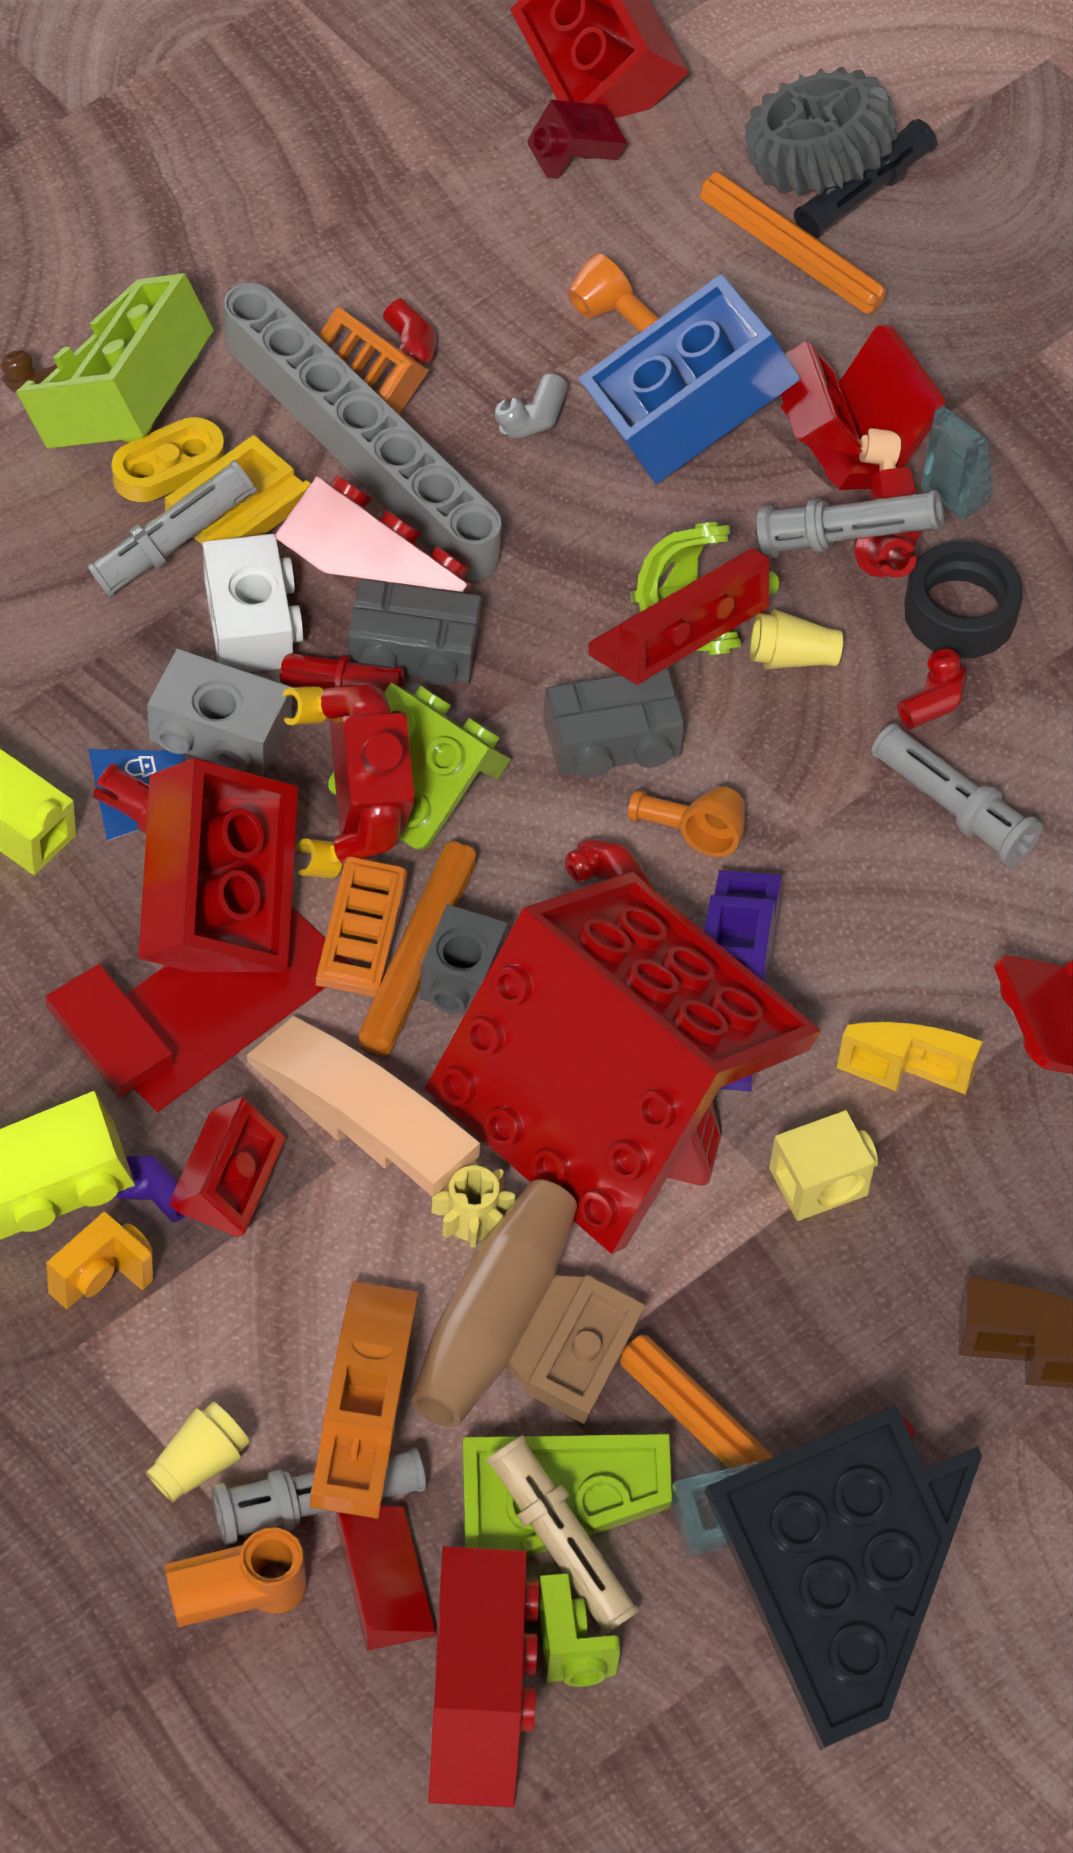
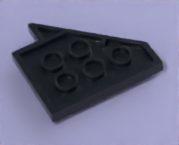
M896 1405L710 1484L703 1490L819 1750L888 1720L982 1458L981 1451L977 1446L925 1469Z

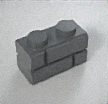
M360 579L349 628L348 655L351 656L352 662L403 668L405 674L420 676L424 681L433 685L443 686L451 684L453 681L469 683L479 634L481 596Z
M667 668L638 685L619 675L546 687L544 725L550 746H552L553 757L559 776L578 773L582 777L592 778L603 775L611 767L634 763L647 768L657 767L669 761L671 757L680 756L684 730L683 718L677 698L674 697V688Z

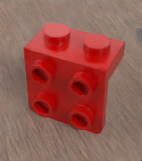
M891 325L876 326L840 380L860 440L862 436L868 435L870 428L896 433L901 440V450L896 468H905L943 412L945 399L894 327ZM783 403L781 405V408L788 417L785 405ZM808 445L824 468L827 478L836 485L838 490L869 489V477L880 471L879 464L861 462L859 454L852 456Z
M1011 955L1002 956L994 963V970L1001 983V996L1012 1009L1023 1033V1045L1028 1056L1045 1070L1073 1074V960L1065 966Z

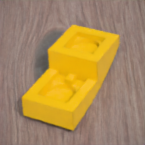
M897 1022L848 1024L842 1036L836 1068L893 1091H897L904 1073L908 1072L966 1095L976 1071L983 1041L959 1033L917 1024Z

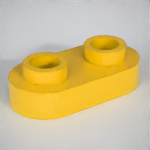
M189 417L151 432L141 439L133 440L121 446L112 458L113 486L122 497L134 502H149L172 493L224 456L223 434L213 422L204 418ZM190 454H198V455H196V456H194V457H189V456H188V455H190Z

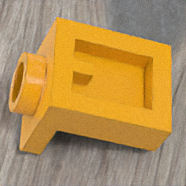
M104 1211L46 1262L48 1294L68 1310L82 1296L85 1295L89 1298L100 1292L111 1279L114 1268H117L137 1287L144 1290L153 1282L152 1247L146 1237L136 1227L128 1223L121 1226Z

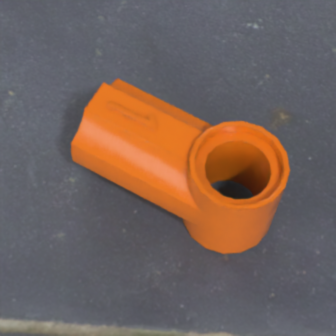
M277 1527L264 1528L253 1533L241 1546L164 1564L178 1628L253 1609L269 1614L285 1613L294 1609L303 1600L307 1590L303 1549L294 1535ZM280 1563L290 1568L285 1575L278 1578L268 1579L257 1574L263 1567L269 1564Z

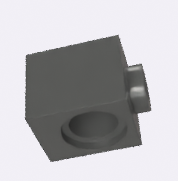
M447 904L421 964L420 999L432 1003L436 1008L447 1013H466L507 938L508 923ZM467 964L472 967L467 969H459L451 965Z

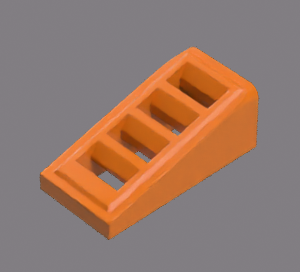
M337 306L318 337L331 348L344 326L350 329V333L336 353L344 362L360 338L366 341L349 366L357 375L360 374L375 349L381 352L363 381L400 415L429 369L347 311ZM393 361L396 363L377 391L373 386L389 362Z
M355 857L345 859L316 976L317 986L370 997L376 996L384 978L405 899L406 869ZM349 910L381 915L383 919L349 913ZM344 933L377 940V944L344 938L342 936ZM337 955L372 962L371 969L336 962Z

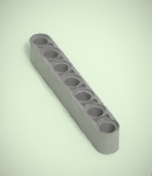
M242 283L229 290L224 298L225 346L229 353L391 513L419 531L421 535L418 540L431 553L437 546L469 567L470 570L464 577L465 580H482L491 576L497 570L500 561L502 524L501 516L496 509L270 289L257 283Z

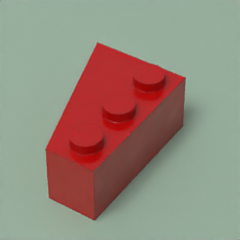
M442 1546L428 1803L514 1808L520 1731L534 1732L536 1688L522 1687V1676L535 1677L538 1638L537 1633H524V1622L537 1623L539 1580H526V1551Z

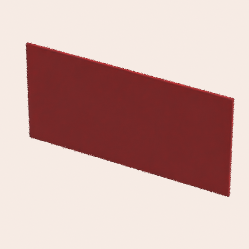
M291 906L287 971L281 973L187 971L165 965L126 993L125 996L173 1053V1065L134 1090L157 1113L324 990L326 987L316 985V976L326 938ZM337 955L336 962L353 965L344 956Z

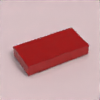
M97 964L45 996L47 1009L119 1098L173 1065V1053L100 964Z

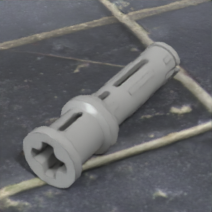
M937 490L930 491L929 493L879 498L831 506L826 500L822 501L820 498L810 499L807 502V506L775 510L772 505H763L759 507L757 513L759 545L762 553L769 557V559L778 558L782 551L812 548L814 552L821 553L832 548L836 541L886 536L928 529L940 530L944 524L943 504Z
M892 723L888 725L874 741L871 748L873 757L883 761L912 783L918 790L928 795L956 817L959 831L966 837L977 836L998 852L999 861L1007 868L1018 865L1038 842L1043 828L1039 820L1035 817L1024 818L1002 801L1003 795L995 787L976 786L948 765L942 758L936 756L904 732L898 724Z
M409 1448L408 1451L391 1454L389 1456L382 1499L413 1491H425V1473L417 1448ZM275 1470L269 1472L267 1480L232 1488H227L224 1483L212 1485L211 1493L214 1513L224 1545L235 1544L239 1535L257 1532L264 1528L278 1527L291 1531L294 1530V1526L300 1525L301 1517L327 1512L328 1510L309 1507L315 1472L291 1477L288 1471Z

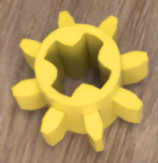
M475 1160L469 1166L456 1171L450 1183L443 1188V1191H439L432 1197L431 1213L445 1215L442 1236L447 1238L454 1234L458 1238L468 1241L470 1247H476L478 1241L484 1239L515 1202L514 1193L508 1191L501 1192L504 1180V1171L502 1169L492 1173L489 1169L478 1166ZM474 1202V1203H478V1204L473 1205V1204H468V1203Z

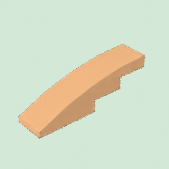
M292 1016L247 1054V1062L337 1141L347 1135L384 1169L391 1163H394L432 1197L450 1183L456 1171L469 1166L479 1157L480 1143L432 1103L367 1057L335 1037L295 1016Z

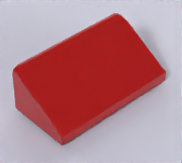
M807 341L785 353L800 378L798 382L781 393L795 437L802 443L852 456L863 452L861 449L863 445L837 372L812 343Z
M243 1096L213 1109L209 1113L171 1196L169 1206L180 1214L237 1238L245 1235L286 1137Z
M381 1506L378 1519L336 1512V1527L366 1650L369 1651L434 1637L435 1629L404 1507Z

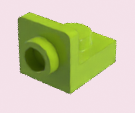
M568 1573L540 1576L538 1619L546 1682L564 1681L565 1684L572 1687H587L604 1681L606 1677L616 1675L620 1657L619 1637L602 1636L587 1638V1617L584 1599L571 1598Z

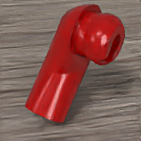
M396 299L385 309L383 320L400 336L402 342L398 347L400 350L420 364L424 362L429 364L434 356L436 347L434 329L404 299Z
M940 649L933 652L927 660V666L930 671L927 674L925 690L898 702V714L907 729H914L951 713L960 705L966 682V669L960 665L961 659L956 651Z
M588 839L578 843L577 849L570 851L565 857V868L571 878L577 882L585 883L592 876L611 879L633 872L656 891L631 852L622 844Z

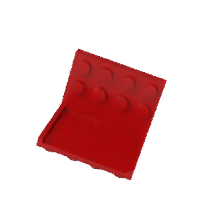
M630 872L522 909L429 1079L425 1090L530 1183L534 1180H546L568 1191L577 1203V1210L573 1221L610 1254H613L627 1247L718 1090L728 1084L810 1051L822 1030L637 875Z

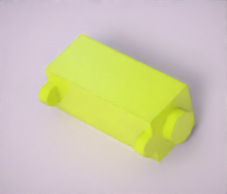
M0 749V852L35 876L76 837L74 800Z

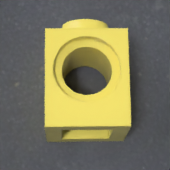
M847 1110L776 1135L769 1169L796 1221H800L868 1196L873 1170L878 1164L875 1146L865 1130L857 1131Z

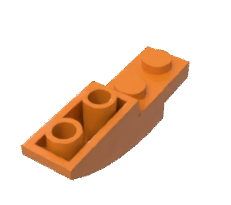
M352 1281L323 1419L322 1436L310 1495V1508L379 1518L419 1292Z

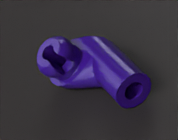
M126 1156L135 1185L118 1192L114 1198L152 1200L172 1223L185 1218V1215L180 1214L169 1206V1201L178 1183V1179L170 1170L153 1156Z

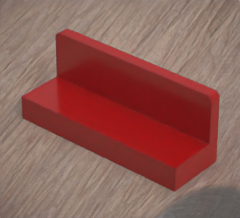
M753 548L745 551L591 640L588 643L589 656L634 684L642 683L769 608V557Z

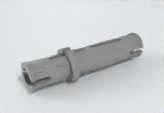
M234 460L218 472L217 475L190 492L156 519H153L143 527L137 524L129 530L131 536L106 555L89 564L87 568L110 598L126 586L128 582L152 566L156 570L166 563L164 557L219 519L235 505L255 494L257 490L243 469Z

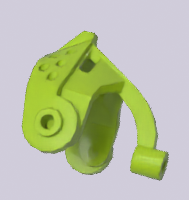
M718 522L695 524V529L674 532L664 537L646 556L638 575L637 591H630L631 603L638 602L640 610L643 611L659 602V600L697 580L698 557L703 547L709 544L715 545L729 542L728 535L731 534L730 525L718 526ZM675 562L664 584L658 588L661 576L669 565ZM769 571V595H773L778 591L779 579L774 572ZM737 631L727 632L696 651H707L708 655L731 653L730 648L741 647V638H738Z

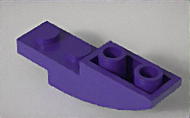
M719 870L715 894L710 895L704 932L767 984L782 895V875ZM754 1074L720 1089L751 1092Z

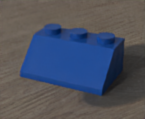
M722 273L578 378L655 484H658L671 473L681 468L686 462L719 438L728 434L734 427L767 403L776 399L781 393L800 380L772 333Z

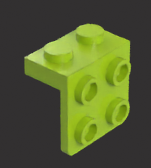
M391 682L384 694L389 702L391 713H406L414 788V804L403 835H399V839L417 850H425L432 845L478 772L481 771L498 780L511 758L494 748L500 737L471 718H468L464 726H461L446 716L451 704L427 688L420 685L416 693L413 694ZM333 772L329 778L328 786L330 791L336 795Z

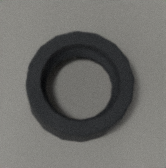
M951 541L932 547L917 559L915 567L909 575L904 600L905 621L914 637L934 652L940 649H951L956 651L960 658L972 659L993 653L1010 639L1017 624L1023 598L1021 578L1011 561L996 549L976 542ZM948 581H967L984 588L994 596L998 603V608L992 614L977 619L958 618L944 613L935 606L928 597V592L935 585Z

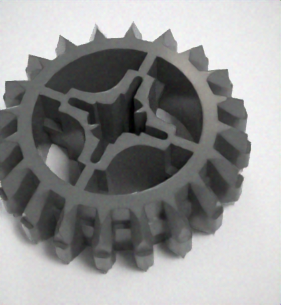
M839 67L832 73H825L820 68L815 75L804 77L800 74L799 79L790 84L779 83V91L763 95L762 105L755 106L750 110L751 119L744 125L746 130L745 139L748 145L746 151L752 166H755L756 172L762 177L764 184L775 185L779 193L788 192L793 189L797 196H802L809 190H816L821 195L829 187L838 186L842 189L843 183L851 179L863 180V172L866 169L879 168L880 157H885L892 153L891 143L898 138L896 132L897 122L894 116L896 112L892 99L887 95L886 89L880 86L877 77H866L863 70H855L848 74L844 67Z

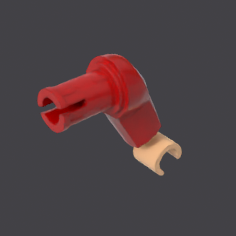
M870 428L868 435H864L861 438L863 445L861 449L863 452L859 453L861 462L880 465V471L869 477L870 500L917 494L910 468H896L901 450L900 437L892 431ZM921 531L854 539V556L859 567L869 576L879 578L888 576L899 578L908 575L914 569L917 561V556H913L911 553L915 551L914 547Z

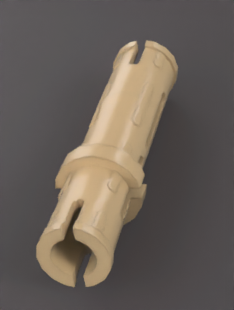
M524 1436L518 1437L490 1456L486 1461L490 1466L492 1465L522 1510L517 1517L524 1527L529 1524L532 1525L562 1570V1573H568L570 1584L578 1596L584 1599L585 1606L600 1627L602 1635H606L638 1613L640 1609L637 1605L633 1604L603 1559L602 1554L595 1547L565 1502V1499L570 1497L563 1485L555 1487L526 1444Z

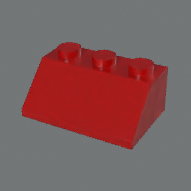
M519 0L510 8L557 100L605 105L612 118L615 119L650 110L689 73L650 0Z
M197 758L150 774L138 959L187 971L281 973L288 970L298 786Z

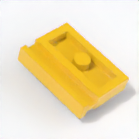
M252 435L165 497V511L197 487L213 478L235 460L248 476L257 492L228 510L223 516L193 538L203 545V542L260 536L266 534L289 516L311 483L307 480L302 482L294 475V469L255 435Z

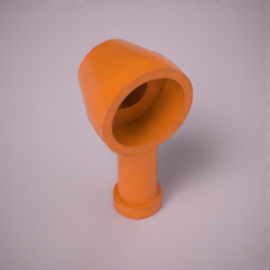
M595 253L583 264L567 292L572 305L587 319H593L617 310L639 332H642L659 319L633 294L632 287L620 268L612 260L600 253Z
M724 786L711 789L696 799L690 806L648 796L645 791L635 790L628 806V819L636 822L645 820L680 829L683 838L694 850L710 857H726L737 849L742 840L745 830V802L738 792Z

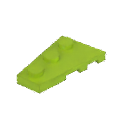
M669 1434L524 1436L526 1444L555 1487L563 1485L570 1497L565 1499V1502L588 1536L653 1515L671 1507L672 1488ZM463 1437L464 1547L523 1550L526 1551V1558L548 1551L532 1525L523 1526L517 1517L522 1510L492 1465L490 1466L486 1461L490 1456L518 1437Z

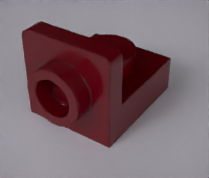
M550 100L527 141L545 176L553 179H558L572 156L584 159L618 160L628 144L605 105Z

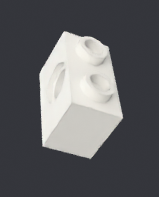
M275 534L203 542L204 583L217 662L245 672L280 669L284 656L293 653V643L303 642L299 605L288 606L286 594L294 593L290 557L279 558Z

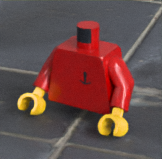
M373 685L334 687L325 690L321 687H292L285 689L282 693V696H295L298 703L296 716L294 718H284L286 724H320L326 718L331 719L329 724L340 835L335 838L334 842L308 838L298 842L296 852L311 854L309 866L298 871V874L301 876L334 879L341 871L342 864L344 865L346 858L368 859L387 852L395 846L399 835H403L414 804L406 713H391V708L385 694L381 689Z

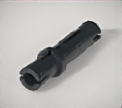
M921 119L909 122L904 129L897 133L898 138L891 143L892 153L885 157H880L879 168L866 169L863 172V180L851 179L843 183L842 189L838 186L826 188L823 194H817L803 206L796 208L794 211L796 224L815 238H819L823 235L824 231L857 208L883 186H893L904 178L905 169L936 148L937 139L931 127Z

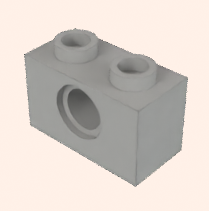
M176 649L147 704L149 741L158 743L167 751L175 754L187 753L218 765L265 777L291 726L284 722V718H292V696H282V693L285 689L292 687Z

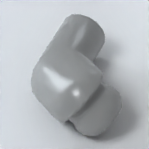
M546 374L540 379L531 403L524 405L518 398H512L511 405L506 399L501 401L494 413V418L499 424L500 432L509 438L518 440L551 429L556 423L568 390L567 382L558 375Z

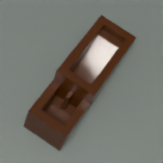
M968 1277L959 1307V1356L1025 1361V1385L1073 1388V1300L1015 1283Z

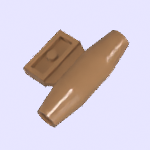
M546 1180L532 1181L481 1243L435 1326L411 1397V1403L416 1411L431 1422L444 1427L453 1428L459 1426L505 1367H507L524 1388L525 1394L585 1424L640 1320L646 1305L587 1274L585 1277L556 1275L577 1210L575 1199L564 1188Z

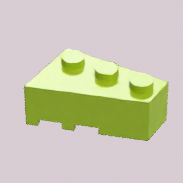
M185 273L136 280L89 323L94 334L75 352L72 351L71 347L65 346L53 357L57 368L40 384H35L34 381L28 380L16 391L46 448L116 440L131 442L141 439L150 432L157 416L167 401L175 394L178 384L190 366L198 359L199 352L214 331Z

